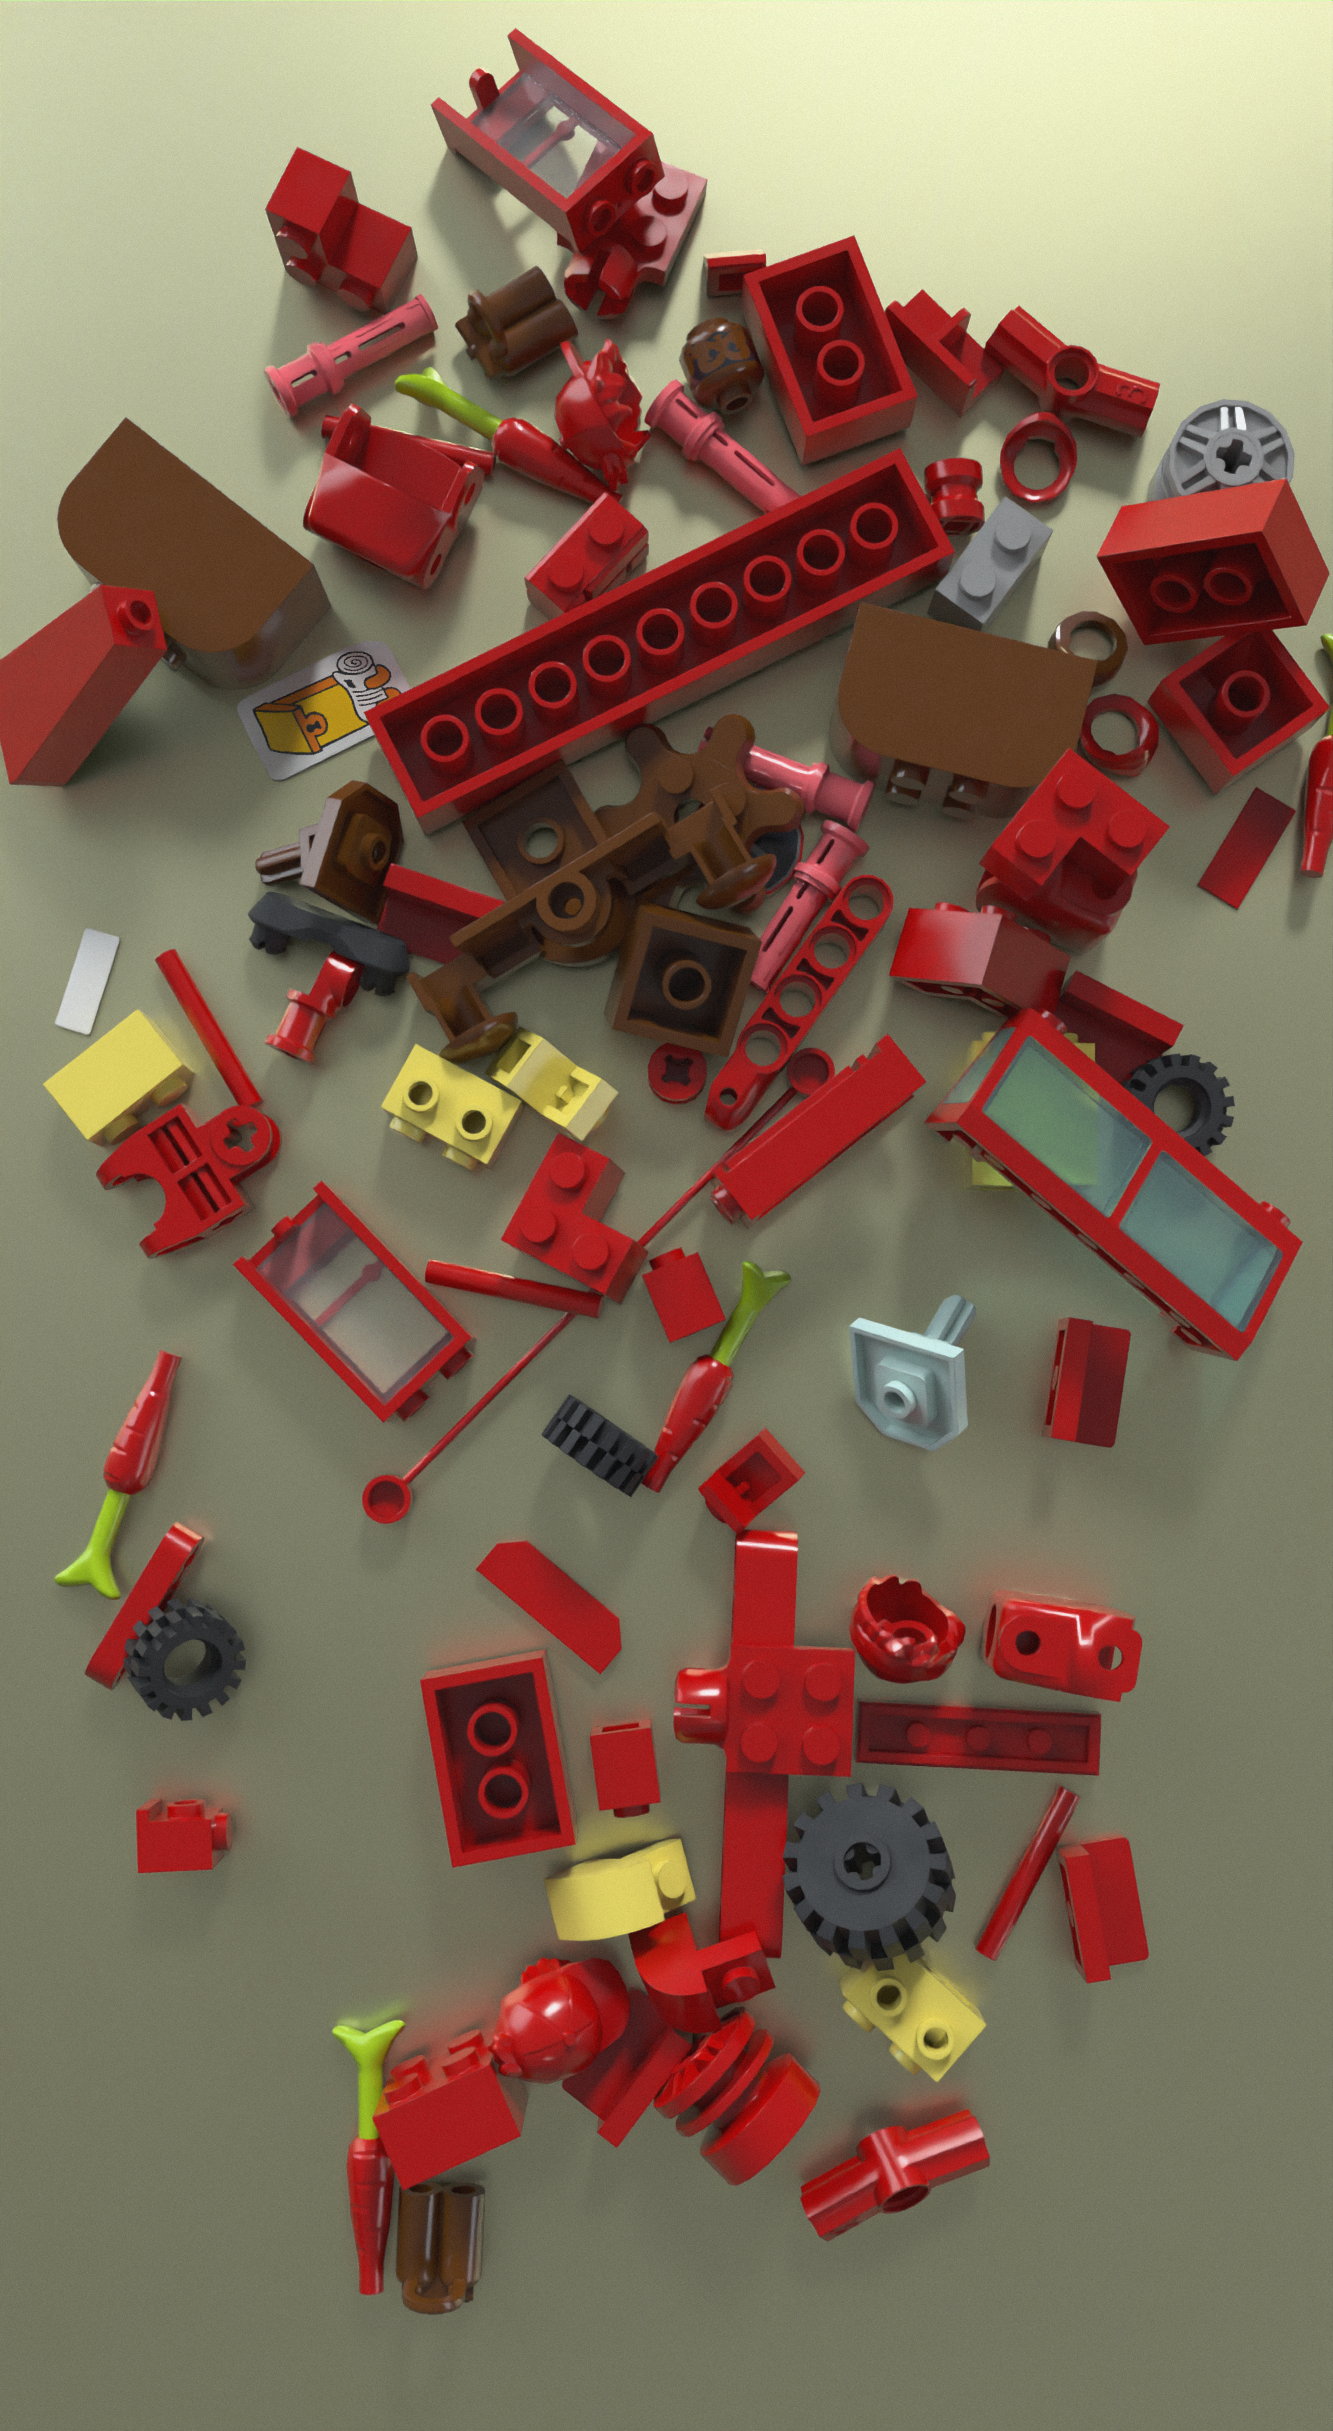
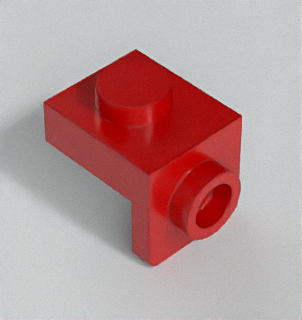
M765 1427L720 1465L699 1486L698 1490L705 1498L706 1506L711 1514L718 1521L728 1524L735 1533L739 1534L758 1514L796 1484L805 1472Z

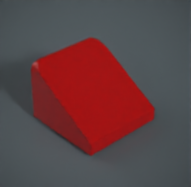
M760 249L704 254L703 262L707 295L741 294L743 275L766 267V253Z

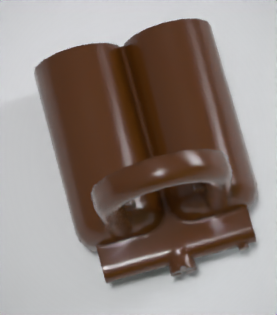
M534 266L485 297L478 289L472 290L468 294L467 299L469 306L467 316L455 323L456 329L469 347L466 350L468 357L470 356L471 361L475 358L486 373V378H489L490 381H494L503 375L507 377L515 376L561 347L560 343L572 341L579 335L570 312L560 299H556L549 280L538 266Z
M423 2181L404 2191L401 2186L399 2187L395 2271L398 2281L402 2283L401 2297L403 2304L409 2310L420 2314L438 2315L450 2313L460 2308L464 2302L469 2303V2301H473L474 2285L481 2279L483 2262L485 2188L481 2185L454 2183L441 2187L439 2184Z

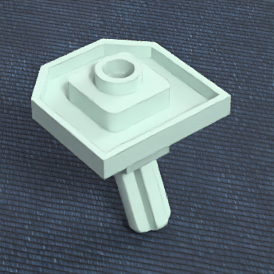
M953 1294L950 1298L944 1299L924 1335L915 1332L909 1333L860 1317L849 1326L855 1402L882 1435L934 1452L957 1437L968 1426L964 1349L958 1346L976 1316V1308L962 1296Z

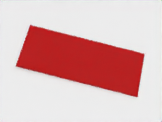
M1256 787L1197 885L1238 909L1296 813V810Z

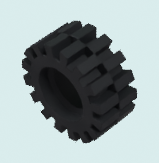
M1179 1053L1147 1060L1144 1065L1135 1067L1130 1072L1133 1077L1130 1080L1123 1081L1121 1084L1126 1090L1154 1113L1156 1097L1164 1088L1170 1085L1182 1087L1191 1095L1195 1105V1113L1188 1127L1176 1133L1204 1157L1213 1152L1210 1147L1222 1144L1227 1136L1221 1132L1223 1128L1232 1127L1234 1119L1233 1116L1226 1115L1227 1107L1235 1106L1234 1096L1225 1097L1223 1089L1230 1086L1225 1076L1218 1078L1215 1076L1214 1072L1218 1068L1211 1062L1201 1063L1199 1062L1201 1057L1196 1055L1181 1056ZM1123 1115V1120L1117 1121L1119 1131H1127L1130 1137L1125 1140L1131 1148L1141 1149L1140 1155L1145 1157L1152 1144L1151 1139ZM1161 1151L1157 1158L1159 1162H1177L1165 1151Z
M571 1394L567 1396L542 1432L544 1438L566 1455L572 1457L580 1465L592 1471L593 1474L630 1497L633 1496L659 1458L656 1453Z
M192 1598L187 1599L186 1607L178 1599L167 1601L168 1613L163 1614L158 1606H155L148 1611L154 1620L150 1625L147 1626L138 1620L132 1628L140 1638L138 1641L127 1638L124 1649L131 1657L123 1659L124 1669L130 1675L127 1677L150 1709L153 1711L157 1709L162 1717L172 1720L174 1713H176L181 1721L192 1720L193 1708H196L201 1716L205 1717L213 1713L209 1705L210 1701L216 1698L223 1706L230 1699L224 1692V1689L227 1685L235 1689L240 1685L242 1679L234 1670H245L246 1659L240 1653V1651L245 1650L241 1638L236 1634L238 1632L215 1607L208 1603L203 1606L198 1599ZM189 1640H199L204 1643L206 1652L203 1660L195 1670L179 1678H171L165 1675L164 1663L168 1655L177 1646Z

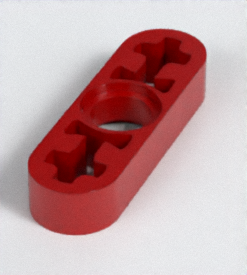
M176 1522L170 1528L92 1656L85 1670L87 1677L111 1691L118 1686L127 1673L124 1669L123 1659L131 1657L124 1649L127 1638L137 1641L140 1638L132 1628L138 1620L147 1626L150 1625L154 1620L148 1611L155 1606H158L164 1612L168 1605L167 1601L171 1600L199 1553L205 1539L204 1536L180 1522Z

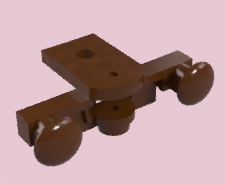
M562 759L461 821L507 902L449 937L454 947L464 954L426 977L415 972L406 976L425 1011L437 1018L450 1041L441 1050L439 1056L454 1065H463L481 1060L501 1048L516 1031L519 1022L518 1014L516 1012H508L494 1016L481 993L482 991L538 957L544 961L567 967L590 966L609 959L622 948L635 898L644 900L643 893L692 863L697 862L710 884L698 896L696 903L704 909L720 910L747 900L763 888L774 874L777 865L776 856L774 854H766L754 859L751 858L738 836L743 833V830L717 786L709 790L714 799L712 802L669 828L665 826L656 812L653 811L609 838L566 763ZM543 827L554 829L558 838L555 850L543 858L531 856L528 850V840L531 834Z

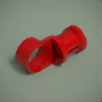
M333 950L325 960L309 995L289 989L286 999L290 1003L276 1033L268 1034L264 1043L284 1055L313 1066L317 1058L313 1051L327 1021L335 1020L339 1009L345 1010L354 999L360 986L358 979L361 978L364 965L339 955Z

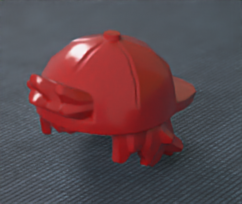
M605 340L603 350L597 353L592 361H584L570 341L562 342L560 345L573 375L559 392L555 401L554 418L561 434L558 441L565 450L569 449L582 464L597 471H603L610 491H617L619 486L629 483L628 467L636 463L637 453L651 437L648 430L636 431L638 420L642 413L640 402L643 398L642 392L637 388L635 380L629 375L628 366L620 355L617 345L613 344L611 340Z
M594 1957L573 1963L568 1959L554 1958L549 1960L541 1958L536 1962L535 1966H527L526 1971H523L521 1974L519 1987L503 1996L500 2000V2014L495 2025L493 2042L487 2046V2050L494 2056L493 2060L499 2065V2074L507 2077H516L531 2083L551 2084L576 2075L588 2068L594 2062L598 2053L622 2036L630 2019V2003L627 1989L618 1970L609 1960Z

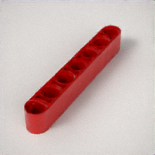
M744 1529L739 1534L736 1533L731 1643L794 1646L798 1559L797 1532ZM725 1768L718 1943L756 1930L766 1958L781 1959L785 1886L783 1875H785L783 1854L787 1836L789 1775L726 1772Z

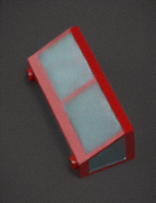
M1033 1008L1013 1011L925 1120L924 1124L945 1142H950L954 1137L960 1144L971 1150L968 1154L974 1160L986 1162L1135 1288L1161 1311L1158 1316L1167 1323L1175 1324L1169 1332L1189 1349L1238 1361L1253 1342L1303 1243L1288 1229V1226L1291 1224L1290 1219L1268 1202L1261 1201L1260 1204L1257 1203L1064 1036L1067 1032V1027L1055 1015L1043 1008H1038L1037 1011Z

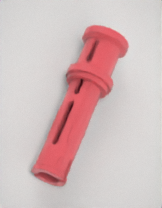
M419 294L412 301L376 320L368 322L363 327L327 346L323 342L309 344L306 354L278 369L271 365L264 369V374L278 403L288 418L291 419L298 415V407L326 392H329L331 395L341 392V388L345 386L343 379L389 356L423 335L436 331L438 329L437 321L429 304ZM396 327L401 329L370 347L359 350V347ZM344 355L348 357L338 364L335 362V360ZM309 374L314 376L295 387L291 385Z
M677 379L671 381L659 393L648 409L644 419L648 426L652 429L659 426L683 447L682 455L691 461L693 459L695 462L702 460L765 514L801 497L749 451L734 441L723 430L725 424L717 413L707 414L684 394L685 386Z
M707 727L703 738H706V740H701L697 752L708 743L713 727ZM755 745L747 755L744 763V774L748 782L765 786L770 790L780 787L789 788L797 792L802 798L806 814L811 815L814 811L843 821L848 823V829L854 833L858 832L876 787V783L870 780L861 784L830 772L829 764L824 762L819 764L814 762L809 767Z
M825 820L821 825L820 830L823 835L805 863L798 862L793 869L794 875L792 877L795 884L759 938L762 944L749 985L762 993L768 994L774 981L801 942V939L826 901L832 902L841 892L840 883L856 858L864 857L869 851V846L863 839L834 821Z

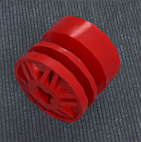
M745 2006L735 2007L720 2017L723 2029L700 2033L693 2039V2047L682 2062H679L671 2070L672 2075L655 2096L653 2107L664 2118L672 2119L678 2115L676 2131L682 2137H691L709 2126L700 2145V2155L729 2185L738 2186L754 2177L788 2145L812 2112L821 2091L819 2082L791 2053L781 2054L764 2064L774 2044L773 2035L767 2029H758L753 2032L756 2020Z

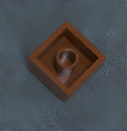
M635 898L604 1009V1015L613 1030L728 1058L762 941L749 927Z

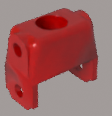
M351 404L346 411L343 410L324 452L318 480L305 509L303 527L306 531L324 539L328 543L423 589H428L437 578L450 548L467 524L483 489L482 483L485 473L478 465L467 461L461 467L447 456L417 440L393 431L371 427V416L363 408Z
M1065 855L1043 885L1027 902L985 869L975 892L976 908L979 913L982 906L985 905L1009 910L1017 915L1016 923L1020 926L1037 929L1051 936L1050 943L1075 952L1087 953L1114 930L1124 907L1131 899L1133 887L1138 877V870L1117 891L1113 892L1074 860Z
M998 1590L991 1594L989 1598L987 1614L982 1624L983 1641L980 1654L983 1663L1002 1679L1075 1695L1120 1702L1122 1693L1132 1691L1136 1685L1142 1650V1637L1136 1630H1133L1136 1617L1112 1607L1018 1591ZM1116 1646L1121 1652L1122 1659L1120 1664L1111 1670Z

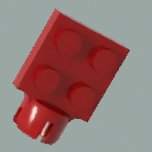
M599 142L577 189L614 156L612 152ZM661 161L665 177L655 185L648 195L638 200L612 224L604 235L593 241L583 252L579 254L575 251L572 243L557 232V245L567 248L573 253L564 273V291L570 302L587 314L597 290L603 291L606 295L596 316L600 319H613L626 310L636 286L642 282H654L664 286L706 195L708 179Z
M730 1643V1657L727 1665L718 1669L684 1668L678 1671L675 1680V1702L709 1705V1708L675 1707L673 1717L675 1737L678 1741L685 1744H710L724 1749L726 1772L851 1777L854 1648Z

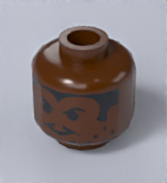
M713 318L698 324L688 333L687 342L683 346L679 357L680 365L695 402L698 406L708 410H720L723 414L741 411L753 401L752 394L760 387L765 375L749 331L746 327L735 322H729L725 318Z

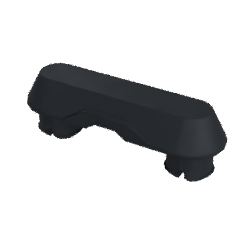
M267 892L248 913L251 921L255 923L249 940L257 950L265 948L266 953L272 955L285 952L289 936L302 941L310 939L319 940L331 945L337 954L362 963L364 968L358 982L363 990L367 992L376 987L375 995L386 997L395 993L394 988L398 976L409 972L410 966L406 944L403 940L277 892Z

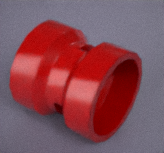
M949 458L931 463L924 470V490L932 497L930 505L947 537L973 534L978 532L985 523L984 505L978 500V495L976 494L983 485L982 465L973 459Z

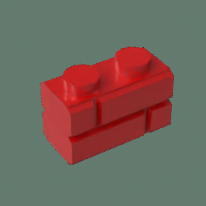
M604 492L524 577L528 600L545 617L552 620L617 588L626 579V571L632 572L649 554V544L647 543L649 541L648 530L613 497Z

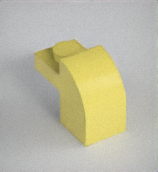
M521 1026L518 1027L484 1072L486 1076L507 1093L520 1099L525 1107L572 1140L577 1138L583 1141L590 1131L599 1127L608 1115L609 1105L619 1093L602 1078L575 1065L543 1037Z
M665 1839L620 1859H590L544 1878L559 1940H599L635 1932L665 1921L664 1913L696 1899L681 1839Z

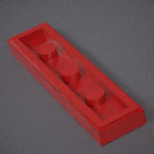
M857 1698L854 1760L856 1763L1099 1776L1102 1714L1098 1711Z

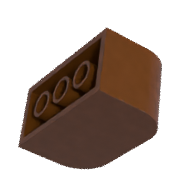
M127 417L124 418L71 481L61 498L57 516L59 535L68 554L90 583L91 588L88 592H92L100 585L154 591L167 651L160 660L174 671H177L183 665L204 682L222 689L242 690L257 686L278 672L332 607L312 562Z
M860 602L829 725V740L833 755L840 767L852 779L861 784H864L867 780L875 782V789L885 791L884 796L893 802L917 805L922 800L942 805V811L947 815L968 820L975 819L977 814L1001 819L1014 817L1067 749L1070 748L1075 752L1098 661Z

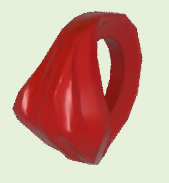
M1035 412L1022 419L1008 433L1000 452L1003 483L1013 496L1030 504L1052 501L1065 491L1077 464V445L1071 429L1051 412ZM1042 438L1054 443V452L1059 458V474L1052 485L1044 489L1033 490L1025 487L1018 481L1014 473V462L1017 453L1025 447L1027 440Z
M1114 693L1094 698L1087 706L1079 739L1085 755L1095 766L1115 774L1133 777L1140 775L1150 764L1158 747L1159 725L1153 714L1133 698ZM1109 711L1127 715L1133 721L1138 731L1136 739L1138 747L1126 754L1120 755L1102 749L1091 733V725L1094 719L1100 714Z

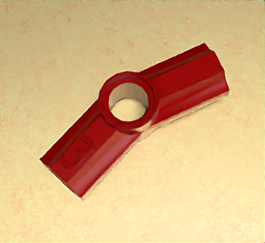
M1020 306L1014 310L1011 309L1000 321L993 334L987 340L984 349L1000 365L1037 395L1039 407L1043 412H1051L1062 421L1079 417L1140 438L1143 436L1159 393L1160 383L1097 363V359L1089 350L1081 346H1067ZM1061 377L1070 378L1077 383L1080 389L1067 390L1061 387L1056 379Z
M969 2109L956 2112L910 2131H907L902 2126H890L880 2129L865 2137L857 2145L855 2150L856 2156L801 2186L802 2195L800 2200L807 2219L814 2226L818 2236L828 2242L880 2212L894 2214L916 2206L930 2194L931 2188L989 2167L990 2156L984 2135L976 2117L971 2114Z

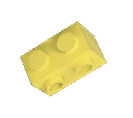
M417 1044L413 1047L381 1105V1108L388 1115L394 1117L389 1125L391 1129L421 1144L425 1135L446 1145L442 1153L443 1157L471 1172L474 1171L478 1163L492 1170L525 1110V1106L520 1099Z
M906 1953L893 1957V1970L877 1971L872 1961L864 1960L861 1970L851 1967L839 1980L843 1996L847 1999L842 2006L843 2009L868 2033L875 2026L893 2042L888 2048L891 2054L914 2075H917L923 2069L938 2082L987 2026L979 2009L922 1957L910 1963Z

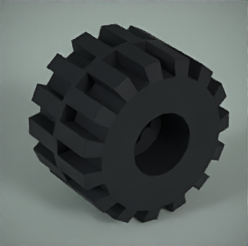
M863 1783L846 1785L848 1799L836 1803L829 1791L816 1799L821 1813L814 1820L802 1812L793 1826L800 1838L798 1843L786 1841L783 1860L790 1870V1874L783 1875L786 1893L794 1904L793 1909L806 1930L812 1935L817 1945L829 1956L835 1952L840 1956L845 1965L860 1970L863 1960L872 1961L877 1971L893 1970V1957L906 1953L910 1963L925 1955L920 1944L928 1936L938 1942L946 1931L947 1927L942 1917L945 1911H954L956 1894L952 1886V1879H956L952 1862L935 1821L930 1823L924 1807L912 1797L906 1803H903L899 1798L897 1790L892 1787L879 1784L877 1795L868 1796ZM873 1861L875 1866L872 1870L873 1877L861 1880L859 1875L862 1874V1864Z

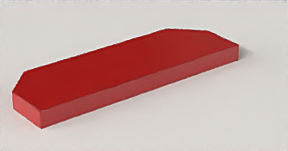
M528 1540L497 1543L476 1568L480 1574L600 1675L622 1649L619 1617Z

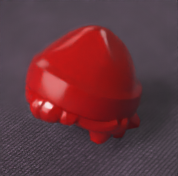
M894 1574L882 1579L875 1576L871 1577L858 1594V1601L853 1607L849 1625L851 1641L865 1667L877 1679L899 1684L930 1681L941 1677L951 1667L958 1648L964 1641L966 1634L964 1623L949 1608L941 1606L937 1600L922 1589L921 1584L916 1579H909L901 1584L899 1578Z

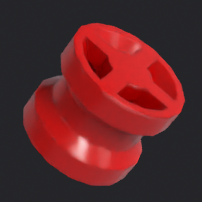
M665 1043L659 1046L651 1055L648 1064V1082L653 1094L663 1103L672 1106L686 1105L696 1100L704 1089L707 1079V1064L701 1051Z

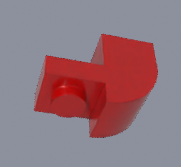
M685 1912L665 1919V1921L628 1933L634 1962L652 2005L660 2018L676 2029L690 2033H708L721 2030L723 2028L718 2008L735 2002L750 2000L757 1994L776 1988L756 1930L700 1949Z

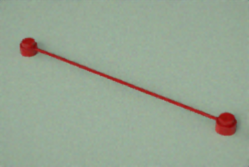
M811 1047L796 1052L791 1057L786 1069V1080L790 1088L637 1243L644 1248L712 1179L713 1171L720 1166L723 1168L725 1162L736 1155L796 1094L808 1098L835 1076V1067L830 1056L823 1050ZM591 1289L588 1291L590 1293L598 1294L597 1292ZM567 1312L403 1478L393 1474H386L372 1479L366 1485L362 1495V1505L366 1514L372 1520L382 1524L394 1523L404 1518L413 1504V1493L409 1484L577 1314Z

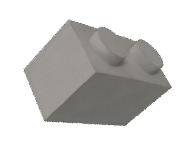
M1005 496L935 589L927 614L937 621L986 632L1042 557L1053 530Z

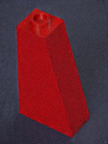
M100 585L0 660V743L10 785L62 787L67 784L165 654L167 646L154 591Z

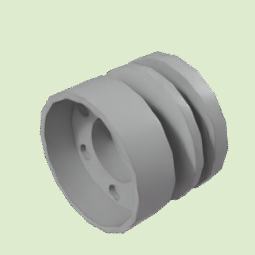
M1223 399L1200 406L1181 422L1149 483L1148 502L1287 478L1290 484L1294 470V450L1286 429L1269 411L1248 401ZM1225 465L1229 466L1228 473L1224 471Z

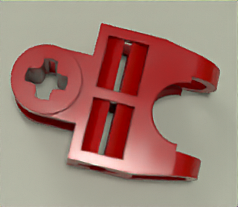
M180 1103L132 1134L102 1163L96 1172V1177L104 1190L117 1188L132 1179L139 1183L145 1179L152 1178L162 1186L166 1198L164 1212L159 1220L153 1224L156 1230L139 1243L148 1259L158 1258L209 1239L254 1210L256 1207L240 1183L269 1166L277 1158L281 1150L282 1136L278 1125L273 1119L249 1106L237 1105L229 1107L202 1124L192 1108ZM243 1126L257 1131L251 1136V1142L254 1147L250 1151L236 1146L242 1140L239 1130Z

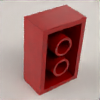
M855 235L743 275L741 310L802 466L911 426L918 396Z
M1287 478L1121 506L1096 556L1143 645L1307 626L1330 574Z
M547 1649L427 1671L420 1679L452 1868L576 1845L579 1830Z

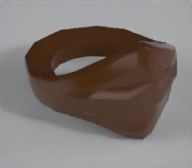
M1081 611L1066 617L1056 626L1048 641L1047 648L1075 655L1069 649L1071 633L1075 629L1082 626H1093L1103 630L1111 638L1114 650L1113 654L1106 659L1097 660L1092 689L1104 685L1116 676L1128 652L1126 634L1114 619L1095 611Z

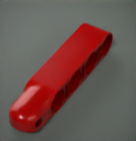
M860 875L852 878L843 887L745 1025L737 1040L734 1053L711 1084L703 1119L712 1126L722 1131L733 1130L750 1116L881 933L893 909L894 898L890 887L883 879L874 875ZM859 895L871 897L878 904L879 915L871 920H862L851 912L849 901ZM823 943H834L844 951L846 962L837 968L822 966L815 957L814 949ZM791 990L804 992L812 1002V1011L802 1017H793L782 1009L780 997ZM756 1038L771 1040L777 1047L778 1059L767 1066H759L747 1057L746 1045ZM724 1095H730L735 1099V1103L725 1105L721 1102L720 1098Z

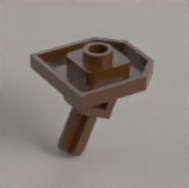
M350 781L327 797L319 823L299 829V842L272 849L260 855V858L255 861V868L260 874L262 883L272 887L301 878V886L357 919L378 925L387 898V892L383 883L390 864L397 865L404 844L398 804L367 782Z

